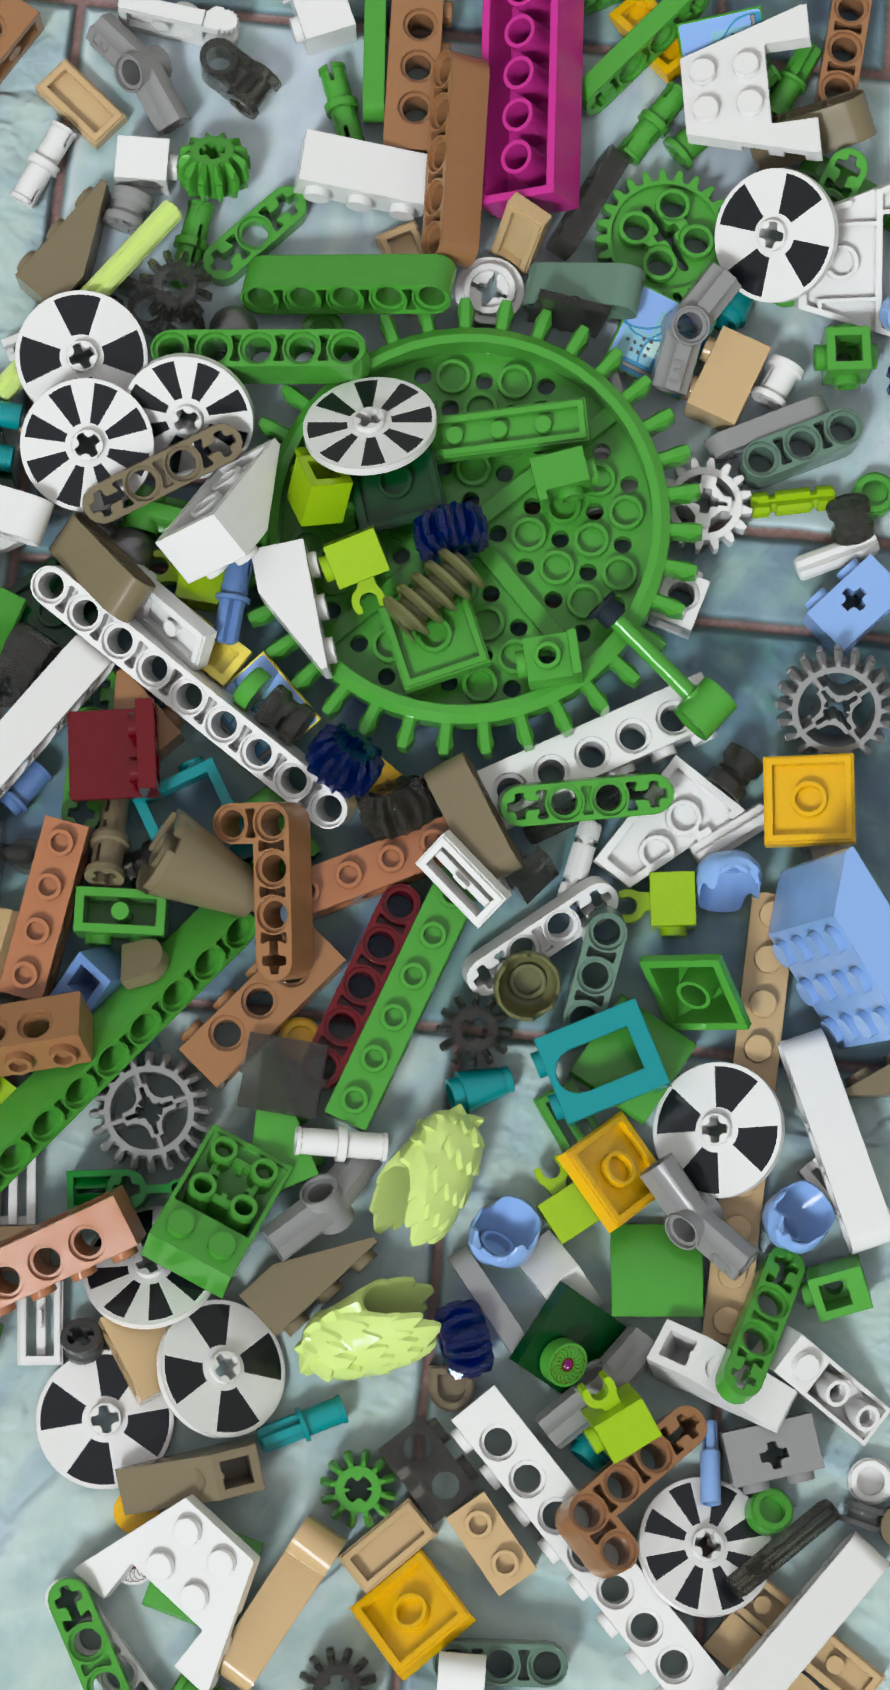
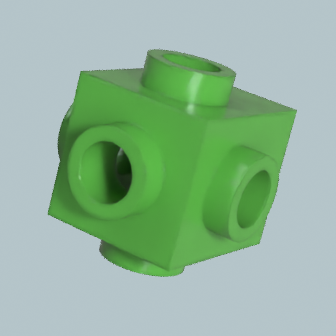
M843 323L826 327L820 344H814L813 367L814 371H821L822 385H833L834 389L841 391L854 390L859 388L860 384H866L871 370L877 369L878 349L876 343H871L870 326ZM845 358L848 361H836V359Z

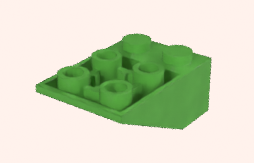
M213 1124L149 1231L141 1255L222 1299L294 1167Z

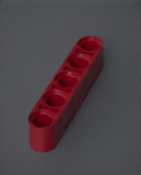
M394 884L385 890L304 1057L302 1077L312 1089L324 1091L333 1088L344 1071L419 913L421 906L420 896L410 885ZM396 896L405 897L412 905V912L406 917L392 915L387 907V903L391 898ZM376 936L386 937L393 945V952L384 958L375 957L368 949V942ZM358 976L367 977L374 986V992L367 998H356L350 993L348 984L353 978ZM341 1016L350 1019L355 1029L351 1037L342 1040L332 1036L329 1031V1023L334 1018ZM325 1057L331 1060L335 1066L334 1075L328 1080L321 1081L315 1079L309 1071V1065L314 1059Z

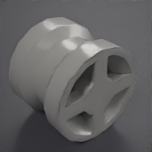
M115 185L111 192L112 206L105 210L102 220L111 228L132 235L144 222L145 214L152 210L154 199L137 188Z

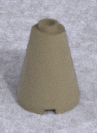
M177 809L176 813L172 811L160 826L148 850L152 851L149 859L150 866L144 863L141 864L136 880V889L147 895L243 918L251 911L255 913L253 867L187 812L181 809Z

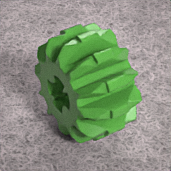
M206 132L204 138L190 137L189 145L180 147L178 166H176L177 177L180 180L181 187L186 189L188 197L200 196L203 203L209 199H217L221 203L223 197L237 198L239 190L248 188L249 170L251 169L250 156L247 153V148L241 146L239 138L227 139L225 132L218 136H211Z
M363 1449L360 1464H355L352 1451L346 1450L343 1453L344 1460L348 1466L345 1470L335 1460H331L328 1463L329 1468L339 1476L338 1479L323 1476L320 1479L321 1485L335 1488V1492L323 1495L321 1502L322 1504H329L338 1500L340 1505L330 1515L333 1520H337L345 1509L350 1511L347 1520V1527L349 1528L355 1527L357 1513H363L365 1525L372 1527L374 1525V1518L370 1509L374 1508L383 1517H387L390 1513L388 1508L379 1501L380 1497L387 1500L397 1499V1492L382 1489V1485L396 1481V1474L388 1473L382 1477L379 1476L378 1472L387 1463L384 1457L379 1458L373 1468L367 1466L370 1459L369 1449ZM364 1476L371 1483L367 1487V1490L372 1491L370 1497L365 1499L362 1496H358L355 1500L351 1499L347 1494L351 1487L346 1486L348 1479L352 1477L354 1480L359 1481Z

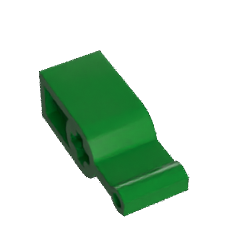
M129 1169L66 1171L67 1210L103 1194H79V1190L106 1189V1192L118 1186H125L126 1178L130 1177L132 1184L140 1186V1193L134 1194L131 1197L134 1209L138 1210L146 1205L150 1195H171L180 1179H174L169 1184H150L144 1175Z

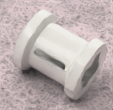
M777 354L770 356L767 361L770 367L760 385L754 386L751 391V397L757 403L772 411L787 406L786 399L795 382L801 381L805 375V371L798 364Z

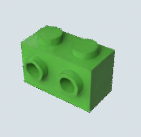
M76 886L73 932L78 938H85V945L94 947H111L112 940L134 942L142 939H154L158 942H165L169 938L171 900L147 895L137 889Z

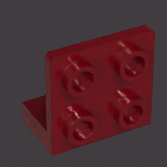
M153 698L135 699V708L73 711L68 713L69 787L72 801L161 798L158 708Z

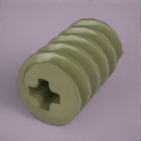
M445 548L437 551L441 565L427 560L424 563L427 577L418 572H413L410 575V580L414 589L402 583L399 584L396 590L400 601L389 595L382 599L389 616L415 644L416 642L412 634L414 630L426 636L431 634L426 622L428 618L439 624L444 622L440 611L442 606L454 613L458 610L453 598L456 594L468 601L472 598L467 587L470 582L481 589L485 587V583L477 571L455 549V554Z

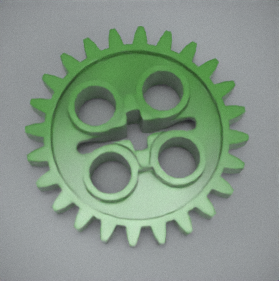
M660 169L658 180L652 181L650 175L644 171L642 173L641 185L639 186L628 178L625 184L627 194L614 189L611 199L615 205L604 203L601 213L607 219H598L596 222L595 230L603 235L595 237L594 247L604 250L598 254L597 262L626 263L637 266L646 273L645 285L673 299L678 298L680 302L711 262L719 265L714 237L717 217L725 199L712 202L711 198L714 187L710 186L702 192L698 190L700 179L698 176L694 177L689 184L683 183L682 170L677 172L674 180H668L665 169ZM668 204L676 205L682 210V214L675 218L668 217L661 211V208ZM643 209L650 210L654 216V223L647 214L643 213ZM629 227H639L646 233V236L640 240H633L628 238L624 231ZM660 233L664 239L672 237V247L666 240L658 242V234ZM689 240H699L705 245L706 250L701 253H693L684 244ZM676 256L684 266L688 267L687 271L680 269ZM653 262H662L668 266L670 271L665 275L658 276L652 274L647 266Z

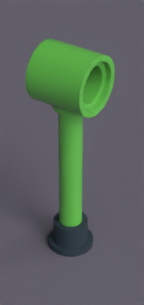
M614 591L610 592L587 617L590 620L595 617L606 629L611 627L682 698L680 703L674 708L675 715L692 733L706 741L738 708L737 704L720 685L708 677H704L697 685H694L623 614L626 610L614 599L616 593Z

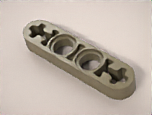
M218 423L211 425L93 484L83 495V510L96 523L106 524L113 522L235 460L242 451L243 441L241 434L229 424ZM217 431H220L223 436L232 435L234 442L229 445L230 453L224 456L221 451H214L206 455L212 463L203 467L201 454L192 443L201 439V446L205 448L215 442L213 434ZM180 450L190 452L195 460L193 471L186 476L175 475L169 465L171 456ZM140 470L150 472L155 479V488L146 496L134 494L129 485L131 476ZM121 479L123 491L132 500V504L124 507L123 500L120 498L110 504V514L104 516L100 510L92 512L90 505L95 502L93 494L101 491L105 496H109L117 492L118 490L112 483Z

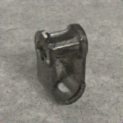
M225 38L210 39L200 50V70L203 81L249 119L255 120L259 115L258 108L272 91L278 92L282 87L281 81L269 68L253 60ZM224 58L230 62V65L226 69L215 70L209 66V63L213 59Z
M25 621L18 624L11 631L0 654V708L12 707L63 650L61 644Z

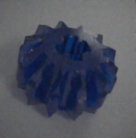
M453 501L450 504H439L434 509H426L422 512V515L413 520L414 544L422 561L431 560L441 564L437 553L441 548H445L454 554L455 549L468 559L476 558L480 552L489 547L487 517L483 514L482 507L474 505L473 502L457 503Z
M339 723L337 726L327 724L308 746V752L305 755V759L309 763L307 771L318 777L317 784H324L329 787L332 794L337 791L347 799L353 795L363 797L367 791H370L382 774L381 770L385 765L381 758L383 751L379 747L372 745V737H365L360 734L359 728L351 730L344 723Z
M470 1299L449 1302L446 1306L437 1308L434 1319L441 1323L437 1339L447 1372L455 1380L463 1378L468 1380L491 1371L494 1364L493 1345L481 1307Z

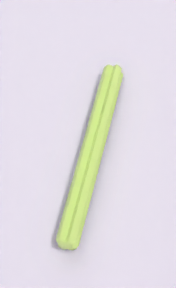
M164 200L80 290L94 291L110 296L180 222L182 213L177 206L168 200ZM15 359L0 374V399L2 401L10 402L23 389L16 371Z

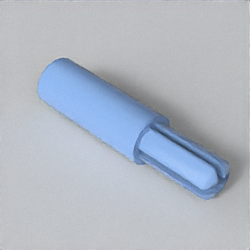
M708 1419L706 1420L707 1432L702 1441V1450L700 1451V1504L714 1507L721 1505V1452L718 1450V1422Z

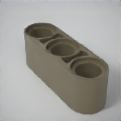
M863 89L845 92L772 116L773 123L818 117L822 155L863 142L877 133ZM749 148L757 172L769 168H782L806 160L805 155L786 153L785 157L769 155L768 150Z
M74 512L48 548L50 553L109 614L122 622L130 623L156 587L155 583L100 526L80 513Z
M464 751L423 773L426 783L451 832L498 881L524 867L512 838L473 763Z

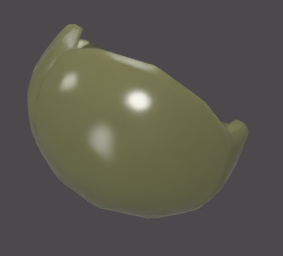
M530 950L515 952L506 957L498 965L492 981L496 1003L509 1017L526 1022L534 1021L537 1017L552 1010L556 1005L562 986L559 970L543 953Z

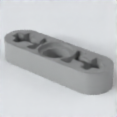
M822 395L811 396L722 430L706 439L705 445L710 457L714 458L715 464L722 463L741 456L746 446L754 440L825 414L829 410Z
M465 1245L447 1259L510 1354H512L525 1335V1332Z

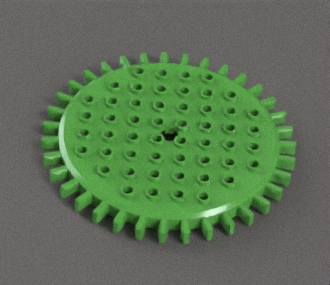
M461 298L457 309L459 318L458 328L436 330L435 314H418L422 333L401 339L398 334L397 324L389 314L379 315L380 332L387 344L369 353L372 366L366 378H396L419 387L432 400L437 416L444 415L443 409L447 405H456L459 408L458 414L585 397L591 445L582 446L585 459L593 458L594 451L600 447L607 448L610 451V455L604 460L594 457L600 484L591 486L592 492L585 493V497L580 501L571 504H559L557 500L549 503L551 511L542 513L540 509L538 513L531 515L525 511L526 505L530 502L539 503L529 458L573 447L547 450L543 454L528 452L441 463L452 467L448 475L441 476L450 515L377 533L390 566L389 571L374 576L377 584L384 591L385 596L389 595L396 600H400L396 587L401 583L414 589L410 575L413 572H418L427 577L424 569V563L427 560L441 565L437 553L441 548H445L454 554L455 549L463 556L469 557L472 560V567L485 583L483 589L471 582L467 587L472 597L470 601L486 649L493 654L491 659L492 665L456 677L458 685L452 691L442 689L441 682L406 694L377 608L380 605L376 595L368 592L361 596L360 603L364 613L358 615L354 611L351 602L357 583L339 590L336 580L327 582L321 566L322 577L314 578L317 595L325 594L328 607L336 605L341 608L338 617L322 621L325 638L333 636L338 663L330 664L333 678L329 680L336 684L337 687L325 699L321 709L324 716L332 721L342 712L351 697L368 706L359 720L357 730L359 736L367 741L377 731L379 721L384 714L400 719L402 723L396 735L397 748L399 752L405 754L409 753L415 743V734L419 725L439 728L436 746L441 760H448L452 756L455 748L454 732L456 729H477L476 745L483 760L493 758L495 749L492 737L493 727L514 723L518 743L525 752L534 750L535 735L529 725V719L550 712L554 718L556 729L566 738L574 733L572 717L566 711L563 704L578 695L583 694L591 708L602 717L610 712L606 695L595 685L607 672H614L624 684L633 689H636L641 684V677L636 668L622 658L630 646L611 627L606 629L595 617L590 620L587 616L610 592L614 591L616 593L614 599L625 605L624 609L626 611L623 614L663 654L666 652L667 644L661 636L647 630L644 626L652 611L661 613L670 619L682 621L686 614V606L677 599L661 595L660 590L665 577L681 581H696L697 565L688 561L673 560L668 557L670 542L682 541L692 543L702 541V524L693 522L674 523L671 522L670 506L690 504L700 500V487L697 483L667 486L664 471L682 466L691 461L690 447L688 444L678 445L668 450L657 452L651 437L668 430L675 423V414L670 407L656 412L645 420H641L633 406L646 398L651 392L652 381L647 375H644L634 380L624 391L619 392L608 380L620 369L624 361L623 352L619 348L615 347L605 354L601 362L593 368L579 358L588 347L590 339L589 328L581 324L572 333L567 346L562 349L546 342L553 328L551 311L542 309L535 319L532 334L528 336L511 331L515 319L511 301L502 300L497 310V322L494 329L473 327L475 311L470 298ZM347 352L352 359L358 355L357 352ZM426 372L432 376L431 380L426 384L416 382V377L420 373ZM482 378H490L493 381L492 386L488 389H480L477 383ZM544 383H551L555 387L554 391L548 395L541 394L538 389ZM284 384L280 389L283 398L290 407L300 412L292 426L287 428L276 420L261 417L258 426L261 433L270 440L276 438L281 443L268 530L256 544L258 548L303 538L308 551H316L318 557L325 555L323 544L360 530L353 497L349 498L343 523L301 527L287 499L292 476L290 467L295 464L296 460L295 447H306L303 436L305 416L319 397L341 384H325L312 399L305 396L297 387ZM504 469L511 470L514 473L512 479L506 482L500 481L497 478L498 473ZM627 480L635 481L638 485L637 489L630 493L623 491L621 486ZM467 497H476L479 500L478 505L473 509L465 508L463 502ZM591 508H600L603 511V516L598 520L588 518L587 512ZM462 516L476 517L484 526V535L482 534L477 542L469 545L467 548L461 547L450 536L452 524ZM433 524H441L445 527L444 532L439 536H432L428 533L429 528ZM496 529H502L507 533L506 538L501 542H495L490 538L491 533ZM557 535H565L569 539L568 544L560 548L553 545L552 541ZM621 540L628 541L631 544V549L626 553H619L614 548L617 542ZM406 551L410 554V558L407 562L399 564L394 561L396 553ZM524 562H530L534 565V570L528 575H523L518 572L519 565ZM254 568L252 569L248 589L257 587ZM585 568H593L597 572L596 577L590 581L583 580L580 573ZM494 589L500 593L499 598L495 602H486L483 599L484 593ZM551 595H557L562 599V603L557 608H550L545 603L546 599ZM265 604L256 606L246 613L253 628L265 626L276 620V617ZM524 623L527 626L525 634L516 636L511 632L514 624ZM576 628V630L580 628L587 629L590 632L589 638L583 642L578 641L584 683L530 690L528 677H518L515 651L524 650L522 638L567 632V629ZM287 633L285 636L273 641L265 651L274 662H278L300 647ZM360 638L367 640L368 646L364 651L357 652L352 649L355 640ZM554 652L541 653L539 656V660L544 656H551L556 659ZM310 661L295 674L290 683L302 694L310 689L323 675ZM385 672L395 674V680L390 685H383L379 682L380 676ZM514 683L519 685L520 693L515 697L506 696L504 689L508 684Z

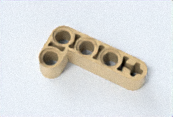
M308 1514L231 1633L232 1641L227 1654L223 1656L218 1674L242 1690H250L322 1578L326 1575L348 1540L346 1537L312 1514Z

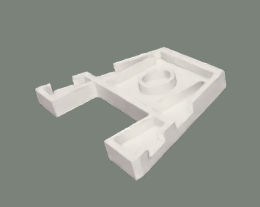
M807 4L798 5L680 58L688 143L743 151L744 147L768 150L769 155L785 157L786 153L805 155L806 160L823 161L818 117L779 123L772 122L766 54L811 47Z
M890 182L833 203L839 228L838 245L834 260L822 281L810 292L794 300V307L840 322L857 326H870L871 331L890 336V332L882 326L879 318V311L882 305L883 215L890 214Z
M192 1494L81 1563L74 1572L99 1596L105 1599L112 1595L133 1566H135L201 1628V1633L176 1663L175 1667L199 1690H213L219 1678L217 1673L223 1656L227 1654L232 1641L231 1633L237 1616L243 1610L261 1557Z

